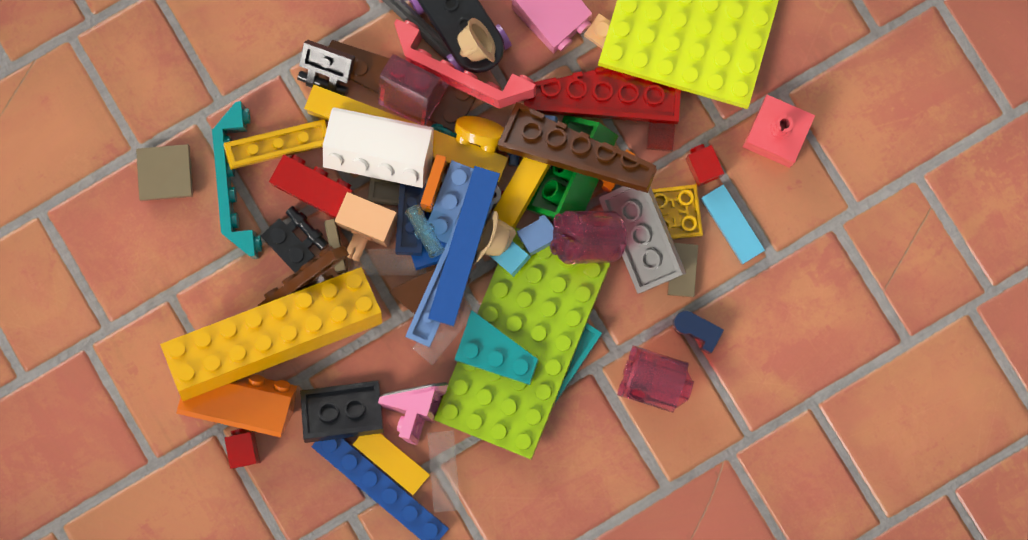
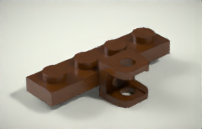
M330 246L318 254L320 258L307 262L296 273L284 279L281 288L278 289L276 287L264 295L266 299L258 304V306L334 278L333 275L326 276L325 273L350 255L345 246L335 249Z

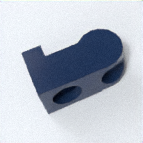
M682 311L673 319L674 330L678 334L690 335L701 341L703 344L700 350L708 354L713 352L724 329L689 311Z

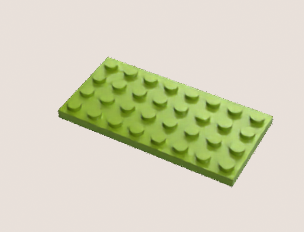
M515 228L516 234L513 238V242L529 255L523 243L521 242L519 236L517 235V231L521 229ZM558 243L552 244L530 256L531 258L514 277L501 265L497 264L477 313L539 360L531 385L457 362L448 383L447 391L434 417V420L531 460L610 268V263Z

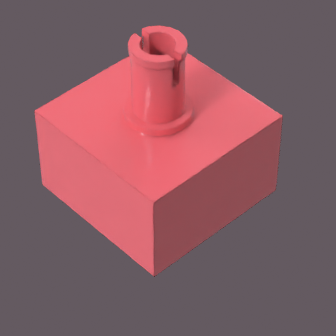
M766 95L743 144V148L790 168L797 159L815 115Z

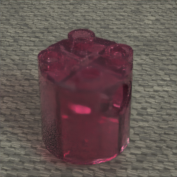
M565 211L555 215L553 240L550 243V250L553 255H557L564 263H613L623 255L627 244V231L623 219L615 211Z
M632 345L617 395L673 413L676 408L689 400L694 381H692L688 373L689 363Z

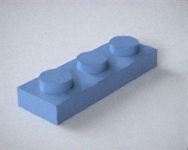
M451 161L424 230V235L447 243L461 212L473 168Z

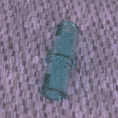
M420 205L408 208L405 215L415 229V237L421 240L429 257L434 258L443 253L445 249L434 233L435 227L432 223L428 222Z

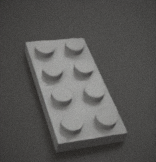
M622 186L599 197L637 294L686 274L651 186L648 193Z

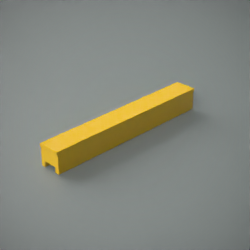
M313 85L304 107L308 114L325 119L326 121H329L331 110L335 107L417 124ZM433 130V161L436 154L447 157L448 167L451 161H455L473 169L474 166L500 173L497 185L499 184L508 157L495 152L484 151L481 147L473 144H461L456 141L455 137Z

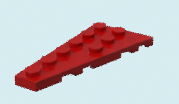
M597 67L595 70L587 72L580 71L572 73L570 76L554 77L534 82L536 84V95L534 98L525 100L523 104L543 114L678 124L681 90L604 67Z

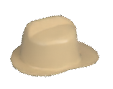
M471 18L468 25L458 34V43L461 48L460 55L467 57L471 61H480L487 58L494 62L496 47L490 32L481 21Z
M493 211L485 223L473 265L483 255L500 256L510 247L516 234L515 229L498 219L497 211Z

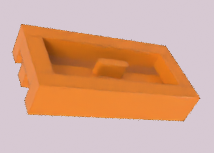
M438 154L435 156L420 203L421 210L432 212L447 166V157Z

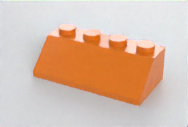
M252 374L186 401H182L180 397L176 414L281 437L293 415L298 386L284 380L274 381L258 374Z

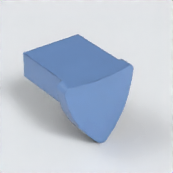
M545 215L540 216L539 220L517 231V235L530 256L559 242L553 225Z

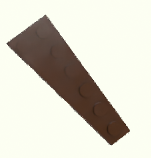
M332 40L328 46L355 56L350 80L433 123L443 125L444 128L456 133L454 130L456 120L459 117L467 116L476 100V97L410 67L406 63Z
M516 102L497 144L500 151L648 193L657 171L656 165L626 151L618 150L615 146L606 142L600 143L590 138V135L582 131L580 133L568 128L567 124L560 121H552L546 118L545 114Z

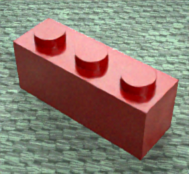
M283 154L269 183L336 219L346 193L355 195L353 190L350 189L352 185L340 178L336 182L327 177L328 172L317 166L312 170L305 166V160L292 154L291 158Z

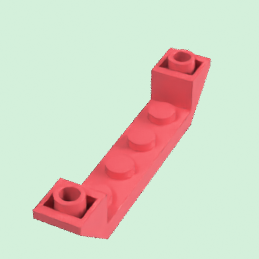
M396 19L394 24L408 66L499 109L535 97L536 84L525 75L517 76L512 74L504 90L501 91V88L492 82L484 83L469 71L461 72L454 69L455 66L446 60L438 61L431 58L432 55L423 49L416 50L422 40L419 27L411 21L405 20V22Z

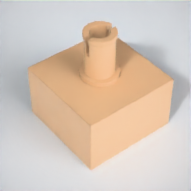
M347 192L335 219L340 228L353 234L347 248L350 254L347 258L360 262L367 241H373L388 247L397 228L398 214L395 211Z

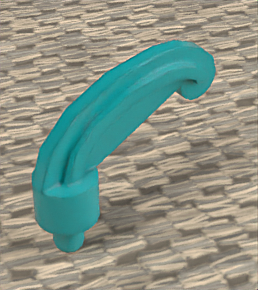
M434 123L431 126L434 130L455 138L457 136L456 133L444 128L441 124Z

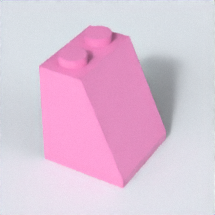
M512 0V10L553 54L558 49L561 52L572 43L571 38L577 32L582 34L591 26L592 13L582 0Z

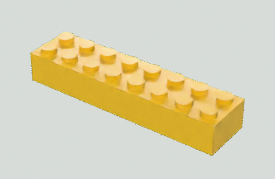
M360 267L160 345L182 401H186L382 324V313L364 271Z

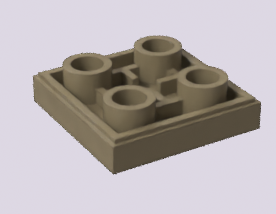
M188 144L136 149L140 201L193 197L190 146Z

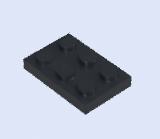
M379 380L300 390L303 440L305 443L384 433L382 406L378 404L379 397L381 396Z

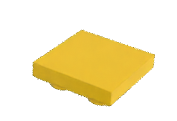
M697 184L652 189L672 240L703 236Z

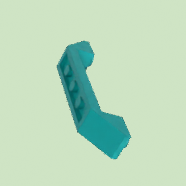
M238 101L232 105L212 129L221 233L251 258L259 259L258 252H262L261 237L257 236V233L253 230H235V228H239L238 213H234L233 203L237 202L236 188L231 185V177L235 176V170H230L223 146L224 143L232 141L231 136H227L228 133L247 132V124L251 123L249 108H245L244 104Z

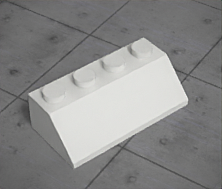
M333 107L323 143V167L423 188L432 169L434 128Z

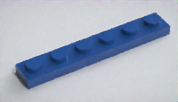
M345 439L318 441L311 446L420 540H440L449 528Z

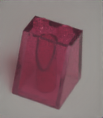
M392 54L380 74L378 104L419 125L425 126L449 84L440 77Z

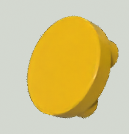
M477 116L459 117L454 128L457 134V142L466 145L471 143L480 145L481 149L487 152L496 151L497 144L505 129L492 120Z

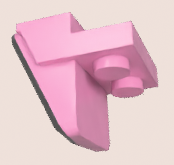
M445 382L387 392L379 397L378 404L386 409L405 414V416L400 417L397 431L400 432L399 437L408 443L418 445L425 420L435 423L434 417L441 403L442 396L447 391L448 384Z

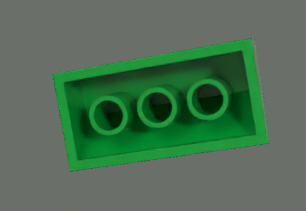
M566 115L562 119V123L567 124L568 128L579 133L582 131L600 143L606 142L614 146L619 136L600 122ZM552 166L551 169H548L526 210L538 216L545 215L548 220L556 224L577 230L599 179Z

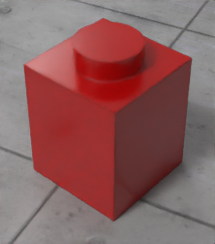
M701 144L689 150L691 154L687 155L686 162L697 187L717 180L724 175L712 145L705 147L704 144Z
M237 429L231 431V436L224 437L230 469L260 463L255 432Z

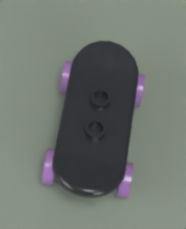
M409 0L418 15L425 12L451 53L446 56V59L455 66L454 69L464 72V69L472 73L487 72L499 64L504 50L512 46L503 28L499 24L494 25L479 0ZM471 18L481 21L490 32L496 47L494 62L487 58L480 61H471L467 57L460 55L461 48L458 43V34L468 25Z

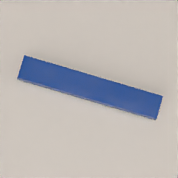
M474 166L428 319L453 327L455 325L500 173Z

